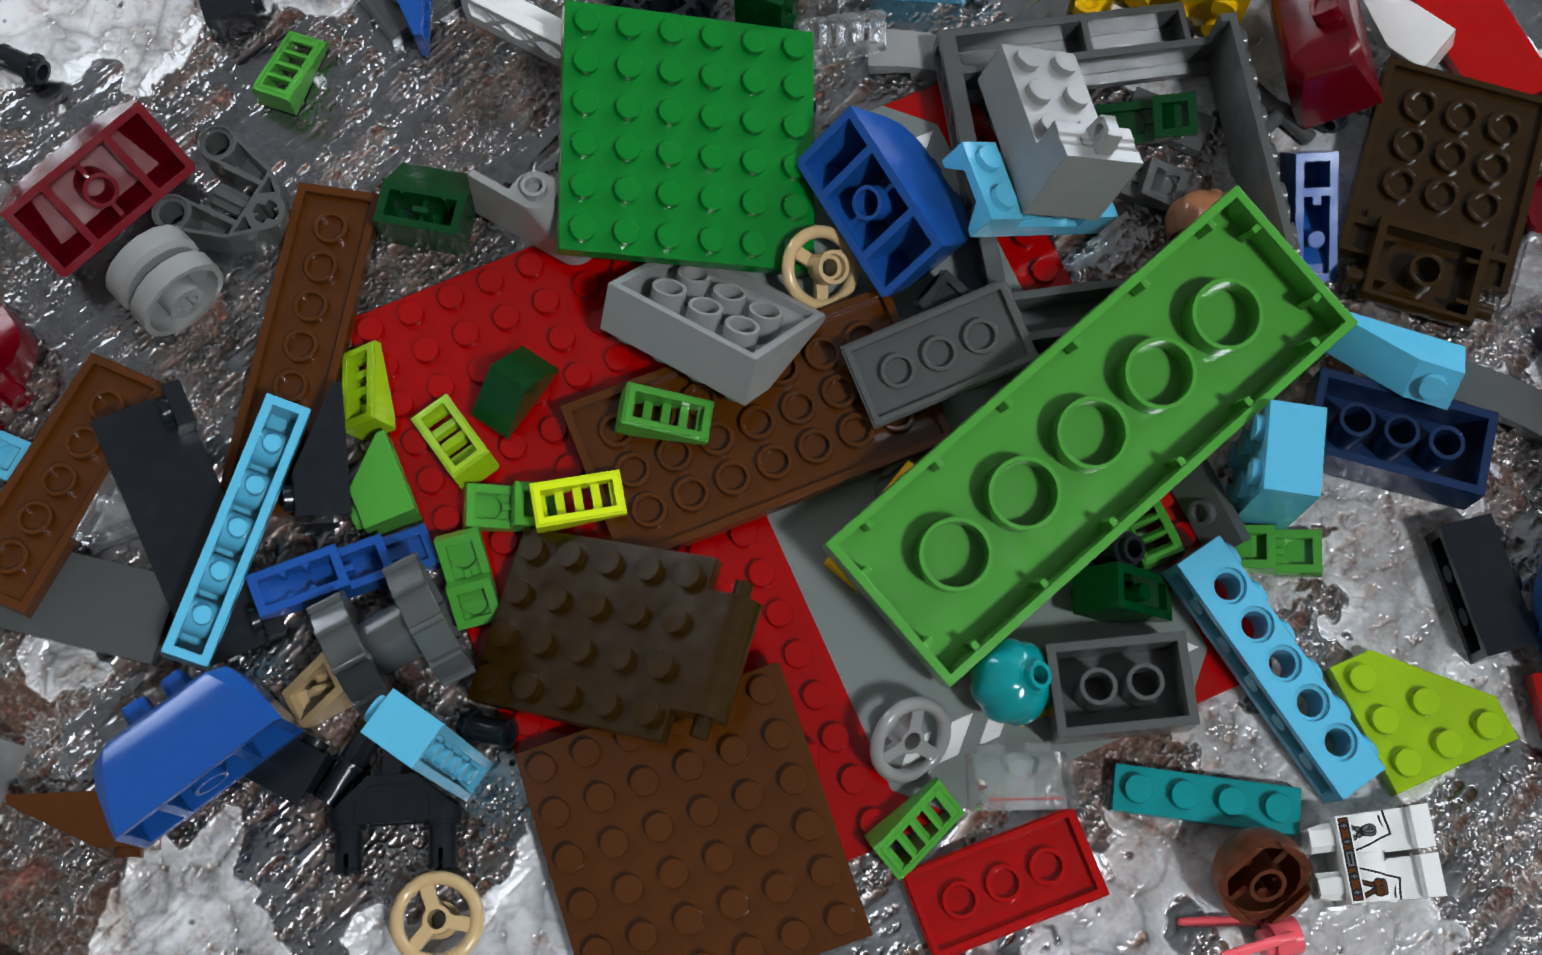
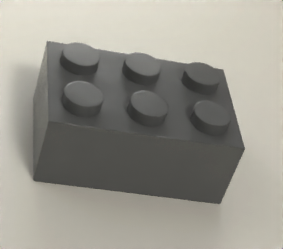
M1185 631L1045 644L1041 649L1052 674L1050 683L1051 701L1049 706L1045 708L1051 745L1188 732L1200 725Z

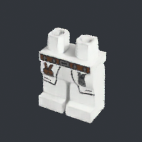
M1428 803L1334 816L1319 821L1320 824L1301 830L1299 833L1302 850L1305 855L1326 853L1329 872L1314 873L1313 875L1310 874L1309 877L1310 892L1313 900L1335 901L1336 906L1447 896L1438 852L1386 859L1384 857L1386 853L1420 850L1437 846Z

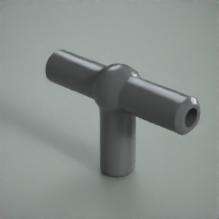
M1258 81L1257 86L1261 93V104L1265 106L1268 113L1267 124L1269 125L1270 132L1272 133L1279 125H1282L1303 145H1308L1315 138L1316 132L1311 128L1306 130L1299 128L1290 104L1280 101Z

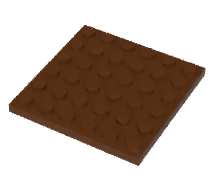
M779 661L742 674L727 727L712 724L708 741L698 740L689 736L693 723L692 719L675 716L667 745L588 728L515 754L574 955H818L873 935Z

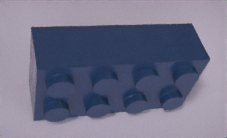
M1321 367L1306 384L1302 404L1327 408L1323 461L1324 474L1461 510L1467 509L1485 496L1499 412L1452 401L1448 410H1444L1402 397L1374 380Z

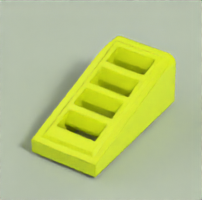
M620 469L529 484L537 534L627 515ZM608 483L611 506L603 507L599 485ZM590 487L593 509L585 510L581 489ZM572 491L575 512L566 513L563 493ZM554 495L557 515L548 516L545 497Z

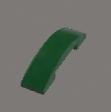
M1196 91L1155 95L1149 100L1094 105L1098 116L1101 114L1115 116L1119 128L1130 129L1135 146L1198 135Z

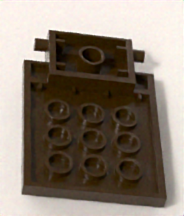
M1388 57L1384 62L1379 80L1384 103L1372 106L1338 233V255L1361 261L1362 264L1361 268L1348 265L1342 281L1356 285L1355 299L1455 327L1469 329L1474 322V318L1488 322L1494 311V305L1479 301L1480 295L1502 300L1509 291L1542 160V97Z
M525 527L467 699L481 705L667 745L675 716L693 720L689 736L698 740L708 741L712 724L726 727L728 725L762 605L750 599L754 585L745 580L737 579L732 593L714 590L722 563L715 557L553 531L537 534L536 529Z

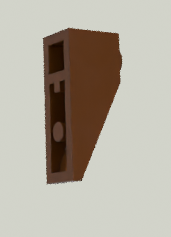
M96 791L6 795V805L96 848L114 851V859H143L144 850L161 849V838L148 848L114 841Z

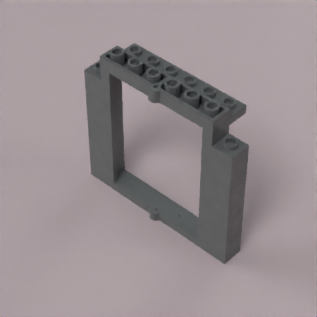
M1183 1L937 31L932 54L952 151L961 142H977L969 104L985 102L977 79L1001 44L1074 53L1088 90L1209 75L1229 153L1231 176L1235 178L1236 185L1243 190L1301 256L1297 228L1294 222H1290L1291 211L1288 203L1287 189L1285 184L1280 182L1281 172L1277 162V150L1275 145L1270 143L1271 132L1267 124L1266 108L1261 104V93L1257 86V72L1255 67L1251 66V54L1247 48V33L1244 28H1240L1236 12L1219 14L1209 35L1193 38V22L1190 17H1186ZM956 170L960 198L964 202V209L970 223L976 200L965 171ZM969 234L979 288L1005 278L997 237L971 238ZM1128 277L1011 292L1037 353L1044 352Z

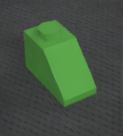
M385 430L375 433L350 486V494L354 502L351 505V519L358 531L364 529L370 536L381 533L383 537L422 521L423 518L392 440Z

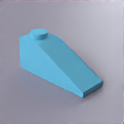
M1350 312L1359 323L1325 353L1402 397L1448 410L1465 375L1466 347Z

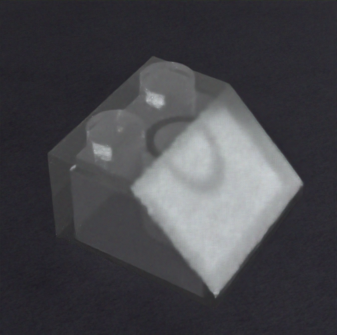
M1003 743L977 744V753L965 755L967 811L1078 809V798L1066 751L1052 752V743H1023L1024 752L1006 753L1005 744Z

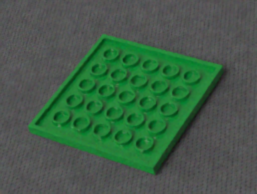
M565 0L562 6L556 254L782 275V258L789 241L801 230L814 226V192L797 167L798 158L814 143L813 32ZM812 239L802 247L815 254L814 239ZM795 261V276L810 277L808 268Z

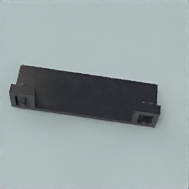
M179 379L162 384V396L92 421V428L174 618L225 496L197 432V419ZM252 562L247 575L257 572L254 562ZM246 579L211 666L284 637L287 632L281 616L265 620L260 619Z

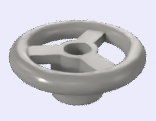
M916 696L904 699L888 709L876 724L870 741V758L877 773L888 781L907 783L920 779L932 771L943 758L950 742L951 722L945 708L934 699ZM925 711L929 712L936 720L937 737L934 745L924 740V733L921 731ZM917 752L924 757L921 762L906 769H896L888 764L904 753L913 754Z

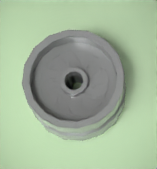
M167 224L153 227L137 235L127 243L110 263L105 276L106 289L126 310H131V315L151 336L164 337L189 327L209 310L217 300L223 287L224 274L204 252L199 251L196 244L180 227Z

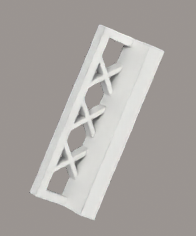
M460 0L467 21L561 68V18L525 0Z

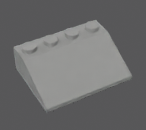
M647 262L608 283L600 329L617 337L620 342L632 345L651 355L654 360L679 370L691 380L703 383L720 392L728 400L745 406L769 390L822 325L826 314L741 271Z

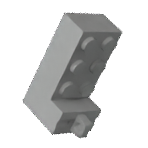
M1001 44L977 79L1023 214L1098 220L1143 165L1141 156L1135 148L1131 130L1119 128L1115 116L1097 115L1074 53Z

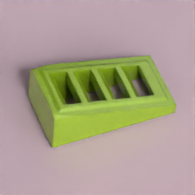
M373 340L345 352L342 361V390L346 433L362 441H369L379 431L385 430L386 433L394 431L396 429L395 412L381 343ZM367 364L366 369L359 371L360 366Z
M447 393L411 418L414 425L463 491L467 483H480L498 470V462ZM451 414L453 416L451 419H449L447 422L439 426L434 431L431 432L429 430L430 427H432L437 422L445 418L447 415ZM461 427L462 430L440 445L439 442ZM470 441L472 442V444L469 445L467 448H465L464 450H462L460 453H458L457 455H455L453 458H450V456H451L452 454H454L456 451H458L459 449H461L463 446H465L466 444H468Z

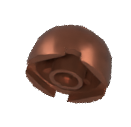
M1252 826L1238 830L1223 841L1216 851L1211 872L1216 894L1231 917L1246 925H1255L1252 920L1267 919L1270 924H1273L1295 913L1309 897L1311 888L1307 883L1310 873L1313 875V867L1297 843L1289 836L1276 829Z

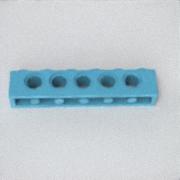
M266 394L161 649L163 657L206 672L209 671L245 582V576L249 572L308 425L311 409L272 394Z
M1219 535L1162 572L1165 579L1323 803L1345 800L1386 769L1378 758L1379 752L1375 744L1357 729L1350 719L1351 713L1348 706L1342 699L1332 694L1323 681V673L1318 664L1310 657L1305 656L1295 642L1296 636L1293 629L1285 620L1278 618L1268 604L1266 591L1258 582L1251 580L1241 566L1240 555L1231 544L1224 542ZM1215 580L1222 582L1226 587V600L1217 595L1214 588ZM1243 618L1249 620L1253 625V638L1248 637L1244 633L1241 625ZM1270 656L1276 658L1281 666L1279 677L1269 667ZM1298 695L1304 697L1308 704L1306 716L1297 707ZM1326 734H1329L1335 742V752L1333 755L1326 749Z
M392 688L387 696L380 695L375 699L365 713L364 721L366 725L360 731L362 734L411 769L466 802L494 765L492 761L448 726L394 688Z

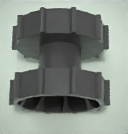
M417 552L381 569L391 591V596L396 602L389 607L363 619L358 608L353 605L342 589L306 608L315 631L314 635L320 643L334 676L338 679L353 708L363 718L370 705L380 695L387 696L392 688L399 692L392 673L423 656L444 688L476 672L475 668L477 666L472 658L467 642L461 631H458L448 604L445 602L430 572L419 558Z

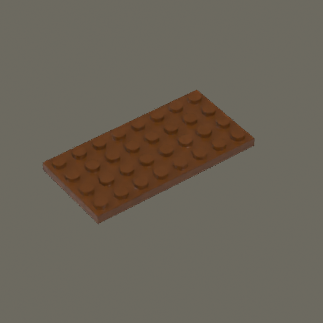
M873 289L819 309L818 311L826 314L822 325L769 390L745 406L728 400L720 392L703 383L691 380L686 374L671 366H666L629 380V382L714 401L707 445L616 433L615 424L620 396L628 381L560 406L561 413L585 473L593 474L620 469L627 515L604 520L612 541L677 551L868 477L910 458H917L927 454L953 430L940 403L874 430L840 351V347L902 321L891 296L881 297L877 289ZM642 404L634 405L633 416L640 418ZM653 406L652 421L658 422L659 406ZM671 408L670 425L676 426L679 409ZM689 410L687 429L694 430L697 411ZM608 483L599 485L603 507L611 506Z

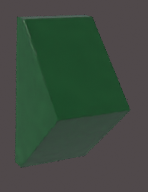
M524 346L516 349L490 365L471 413L472 417L508 440L558 374V368Z

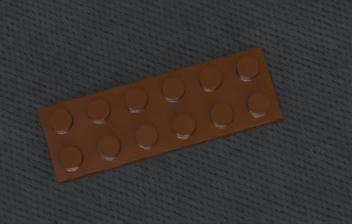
M92 352L89 354L0 492V606L31 619L116 482L92 428V421L162 396L161 385L165 383Z

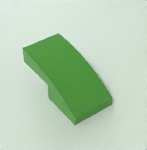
M515 481L512 486L467 483L464 487L463 529L478 525L481 531L524 532L525 527L536 529L529 484L536 482ZM554 495L545 497L548 516L557 515Z
M479 525L435 537L434 545L447 583L445 590L458 631L493 622L500 601Z
M1244 525L1251 539L1235 549L1240 555L1241 566L1246 573L1322 577V529H1276V525Z

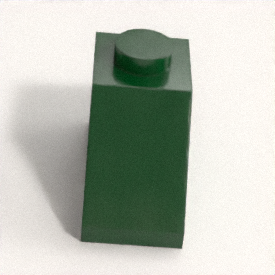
M1116 561L1084 567L1073 577L1071 599L1073 602V614L1098 621H1172L1171 586L1162 574Z

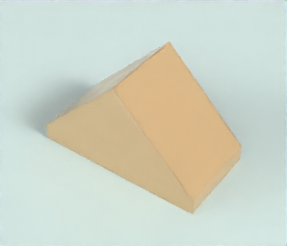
M324 652L282 691L292 716L305 731L353 707L338 679L334 676Z

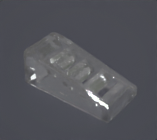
M883 9L816 16L802 19L798 22V30L813 32L814 69L886 50V12ZM870 26V39L864 40V28ZM853 31V41L848 42L849 32ZM836 35V43H832V36Z

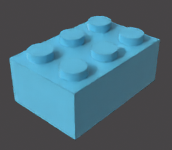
M1271 399L1259 414L1253 416L1252 423L1248 428L1242 429L1237 441L1231 442L1227 465L1229 468H1233L1232 484L1228 483L1225 492L1244 525H1276V529H1286L1321 497L1327 420L1326 407Z

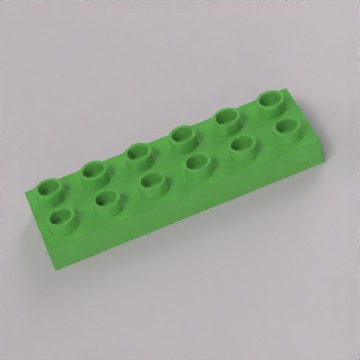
M1236 185L1215 201L820 547L941 686L950 688L1359 322L1243 190Z

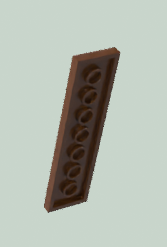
M302 182L298 183L290 220L286 229L220 483L224 494H226L267 393L311 409L308 425L284 482V485H290L292 471L332 382H341L343 356L349 350L378 232L372 220L379 194ZM281 490L271 516L292 519V512L284 513Z

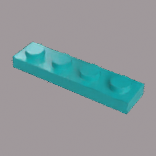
M1115 763L1112 766L1109 812L1234 829H1244L1252 826L1276 829L1287 836L1295 837L1300 833L1302 788Z

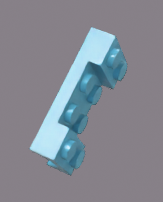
M961 142L942 160L944 168L965 171L975 197L976 204L968 227L971 238L1097 234L1119 217L1113 202L1098 220L1023 214L1003 153L998 151L995 142Z

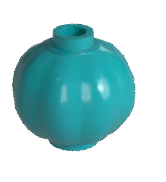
M1005 638L971 668V695L980 706L981 711L990 720L1000 724L1008 723L1013 726L1026 725L1036 720L1050 704L1051 670L1042 651L1028 641Z

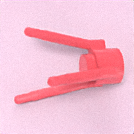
M1292 915L1273 924H1270L1267 919L1252 920L1255 925H1246L1231 916L1180 917L1177 921L1181 927H1261L1255 930V942L1222 951L1220 955H1251L1258 952L1261 955H1298L1305 951L1306 945L1302 929L1296 918Z

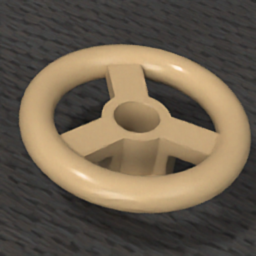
M814 225L801 230L789 241L782 258V277L791 297L819 310L850 298L858 282L859 261L839 230L825 225ZM824 238L835 243L839 249L825 250L819 254H812L802 246L812 239ZM795 261L808 268V273L814 280V298L805 293L798 284L795 276ZM823 263L827 266L826 274L823 272ZM844 281L840 290L828 298V285H837Z
M449 871L426 872L410 880L397 894L390 911V933L396 948L402 955H469L476 947L482 935L485 913L479 893L464 877ZM435 885L448 886L458 891L465 898L469 906L470 917L461 916L459 909L454 904L439 900ZM420 891L425 906L421 918L422 926L409 940L404 929V914L410 900ZM441 910L446 916V922L441 928L436 929L432 925V916ZM458 931L467 932L462 942L448 952L431 954L421 951L431 938L445 940L454 936Z

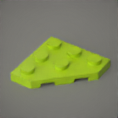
M1368 650L1325 670L1338 697L1348 706L1352 722L1360 733L1367 736L1377 747L1379 752L1378 758L1386 768L1379 774L1391 796L1402 793L1519 739L1496 696L1373 650Z

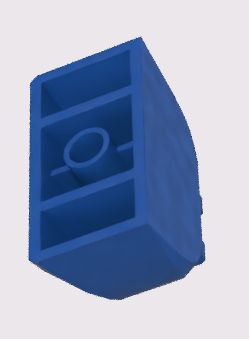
M850 105L798 158L797 167L881 297L891 296L919 282L967 241L970 223L964 209V202L958 193L952 190L941 173L942 169L936 160L930 157L918 139L903 125L886 116Z
M227 666L204 672L194 679L187 672L176 669L162 679L160 686L168 696L166 700L155 707L149 698L142 696L122 708L121 711L128 727L105 744L93 765L96 793L114 841L143 848L150 847L305 731L296 719L266 689L253 679Z

